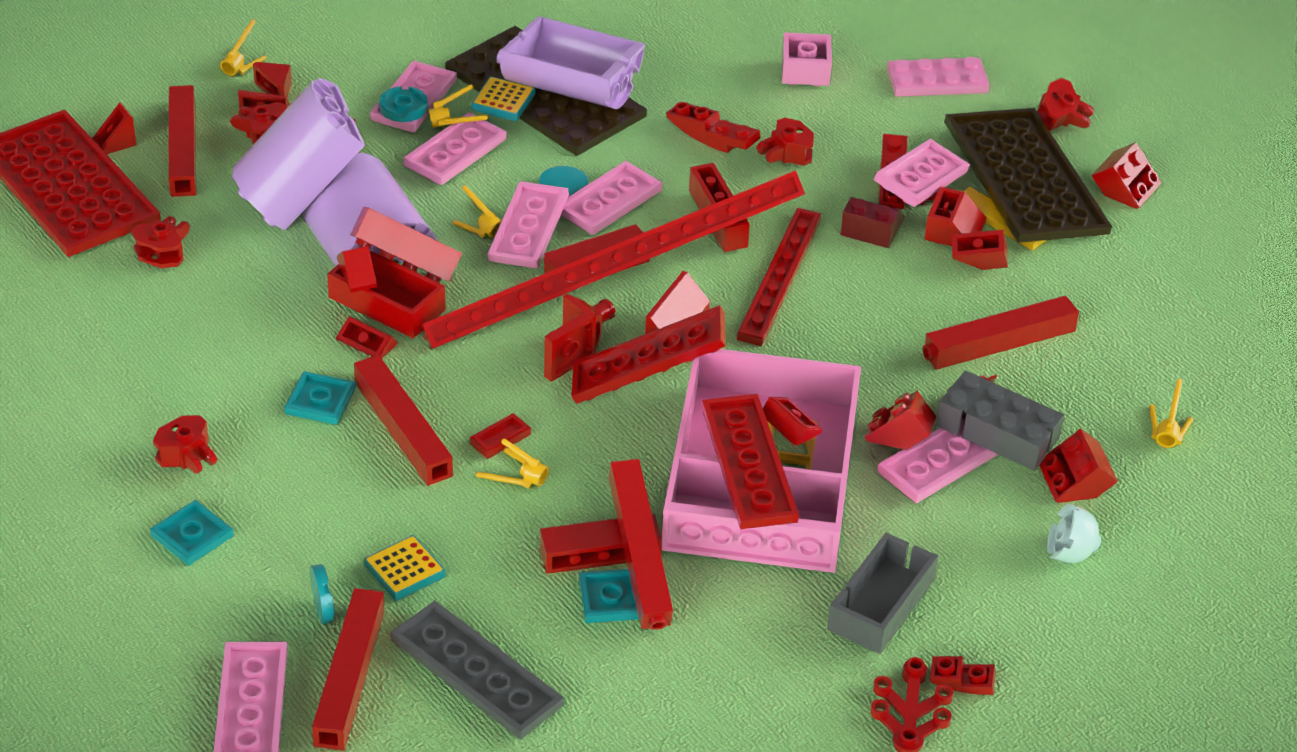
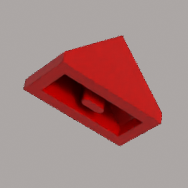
M265 62L253 63L254 83L266 94L286 96L288 98L292 86L291 65Z
M120 102L92 138L106 154L136 146L133 117Z
M369 246L342 251L337 255V261L350 292L377 287Z

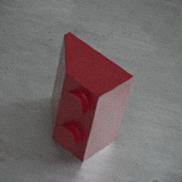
M850 197L843 210L840 235L889 248L904 219V214L900 210L886 205H879L863 199Z

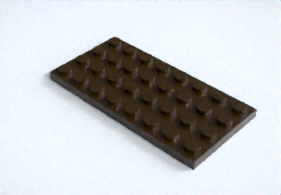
M515 25L446 61L445 69L457 72L458 79L468 85L472 84L473 88L480 92L490 76L506 80L502 75L500 64L497 63L498 52L523 30ZM535 88L534 97L519 119L575 156H578L647 117V108L629 97L619 109H613Z
M1035 108L946 114L944 123L1018 243L1110 234L1112 225Z

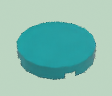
M402 86L388 89L380 96V113L385 118L396 122H411L420 119L428 110L427 96L421 90L414 87L402 89Z
M570 166L549 168L539 177V184L568 188L569 196L589 184L588 177L583 171Z
M324 565L310 566V580L316 611L322 625L328 624L335 617L333 598L328 588V576Z

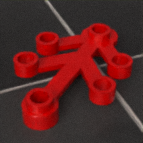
M918 657L910 658L903 665L902 678L907 682L906 702L892 689L890 678L878 676L874 680L873 692L885 700H874L871 704L870 714L874 719L880 720L894 734L892 741L897 752H918L923 747L925 737L939 729L948 728L951 723V712L946 708H938L942 705H949L952 702L954 691L951 686L946 684L938 685L933 696L918 704L920 684L925 682L928 670L925 662ZM890 705L904 718L903 725L889 713ZM934 710L931 720L916 727V721Z

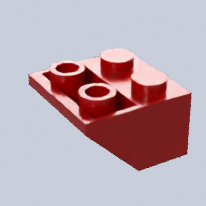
M1136 142L1113 151L1091 175L1104 196L1135 209L1140 208L1161 184L1157 173L1153 170Z
M940 186L927 216L924 240L952 246V234L982 232L986 223V217L965 192Z
M918 390L910 395L906 392L894 401L895 404L888 409L884 406L872 415L873 419L868 424L869 428L864 438L867 442L907 450L930 436L937 416Z
M1081 428L1046 454V457L1039 465L1057 503L1097 498L1118 482L1100 443Z

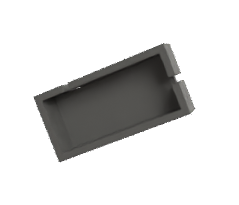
M965 370L939 401L935 426L958 435L964 412L966 413V420L962 438L1035 471L1046 457V454L1050 452L1060 439L1065 414Z
M886 532L847 582L845 589H842L831 603L827 630L881 654L935 580L938 555L914 545L908 569L906 568L909 542Z

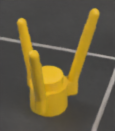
M254 19L250 21L233 49L220 62L221 70L228 76H235L237 72L243 75L248 69L253 67V63L266 60V56H261L244 65V57L237 52L254 26Z
M472 84L440 101L433 102L434 108L428 109L433 128L447 124L488 119L487 115L451 118L448 107L443 108V105L473 89Z
M463 185L462 189L483 214L478 219L479 228L457 220H453V225L476 233L481 238H485L487 235L495 238L502 220L492 213L466 185Z
M1180 378L1176 382L1168 419L1163 420L1158 425L1155 406L1153 404L1149 405L1152 424L1151 438L1156 439L1157 444L1164 448L1181 445L1183 436L1193 421L1192 417H1188L1181 429L1175 421L1182 386V379Z
M502 439V444L508 447L504 449V452L523 464L520 469V475L523 476V479L476 472V477L521 485L530 489L533 484L538 487L543 485L548 476L549 467L540 463L539 460L531 457L508 440Z

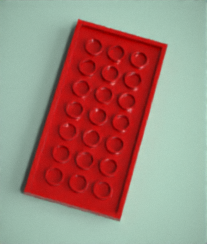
M65 109L0 133L1 181L67 257L131 233V230L138 224L154 223L156 220L161 221V215L157 208Z

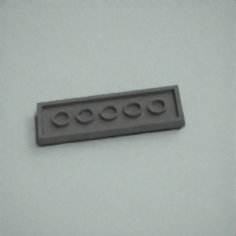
M435 600L391 632L392 642L520 740L564 706V697Z

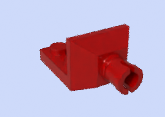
M569 294L563 296V326L545 336V378L553 382L573 369V362L596 354L602 336V324L616 316L614 314L616 310L611 301L603 299L596 305L591 306L585 301Z

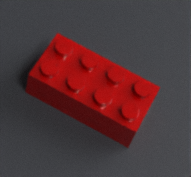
M370 251L377 283L376 288L350 292L339 264L327 273L330 299L413 339L423 331L421 324L437 318L446 310L444 285L373 251Z

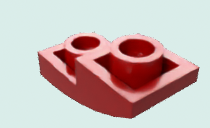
M963 656L932 657L930 683L937 686L946 684L951 686L954 691L963 693L994 695L995 664H964Z

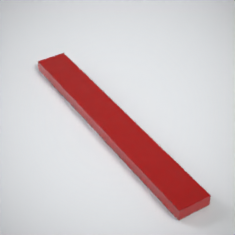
M801 208L796 209L738 330V341L763 346L821 221V213Z

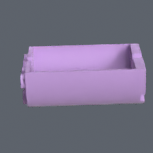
M538 16L522 32L520 31L514 39L510 40L504 48L499 50L497 63L500 64L502 75L506 80L609 108L619 109L626 102L634 87L631 80L634 72L639 73L645 44Z
M318 78L316 81L312 80L233 166L232 178L239 187V195L249 201L264 215L263 219L272 227L278 226L286 230L365 146L354 120L347 114L349 109L339 87L330 81Z
M357 153L301 213L335 266L339 264L337 261L339 253L357 249L360 246L355 243L357 238L350 234L363 206L369 207L437 240L432 230L386 166L378 158L366 153ZM371 245L369 250L379 254L380 249ZM394 257V259H397L399 263L404 262L403 260Z

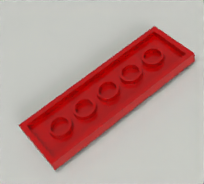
M720 305L573 362L571 397L576 404L586 400L589 401L596 396L609 391H616L622 386L635 381H641L653 374L665 372L671 367L684 362H691L697 357L717 352L725 347L724 310Z
M758 393L702 400L704 418L740 530L798 523L799 513Z

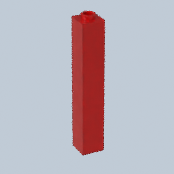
M194 85L169 86V186L171 197L196 196V103Z
M1065 295L926 333L925 345L922 348L923 355L927 361H930L935 370L1068 334L1076 331L1079 311Z
M379 354L355 362L354 378L356 386L426 485L429 486L453 477L452 455Z
M640 460L611 462L609 482L641 629H663L666 626H671L673 607Z
M358 588L353 590L312 725L314 747L345 751L385 613L384 592Z

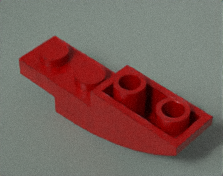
M679 102L666 112V117L684 133L711 148L725 153H729L735 147L747 150L761 138L760 130L750 128L747 125H738L727 120H720L719 111L711 110L707 107Z
M883 134L880 170L907 154L908 136ZM879 184L878 204L895 209H904V201Z

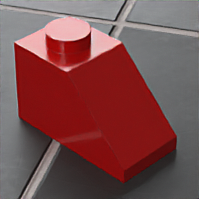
M1004 229L952 234L953 259L981 270L1008 268L1007 243Z

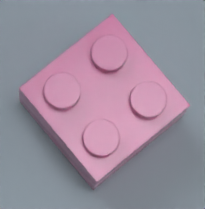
M784 32L782 84L830 86L832 67L831 35Z

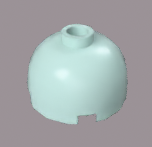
M1066 504L1057 514L1062 517L1058 525L1053 523L1047 541V552L1053 553L1050 558L1072 564L1082 562L1092 552H1096L1101 543V536H1099L1097 521L1091 513L1076 505Z

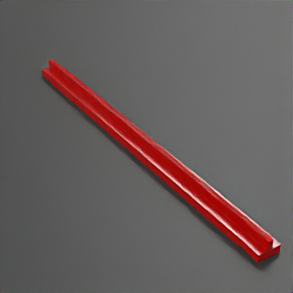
M796 170L423 323L421 324L425 334L423 338L428 341L430 348L434 349L804 195L805 191Z

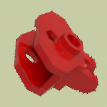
M1060 78L1048 85L1047 92L1043 93L1037 112L1050 131L1062 125L1067 127L1069 123L1086 129L1090 126L1089 117L1093 115L1094 108L1080 101L1081 96L1076 94L1071 81Z
M274 102L263 106L257 105L255 108L243 106L239 109L238 115L231 117L230 123L234 128L246 132L247 138L251 139L252 145H254L286 110V105Z
M784 117L777 120L776 130L772 131L771 137L760 141L756 149L760 155H765L769 163L781 160L784 164L789 162L805 166L812 162L814 133L801 121Z
M168 216L163 221L156 220L154 223L136 225L131 232L136 242L134 252L138 260L158 268L178 267L184 261L182 240L189 232V222L182 221L175 226V218Z
M200 415L180 416L158 428L153 439V445L158 449L155 461L161 467H181L183 470L189 468L195 474L200 473L203 469L201 460H204L211 466L216 464L218 460L216 454L208 446L207 421Z

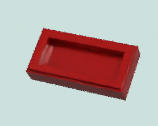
M512 413L471 436L470 445L486 459H489L505 448H508L502 444V439L515 444L531 435V427Z

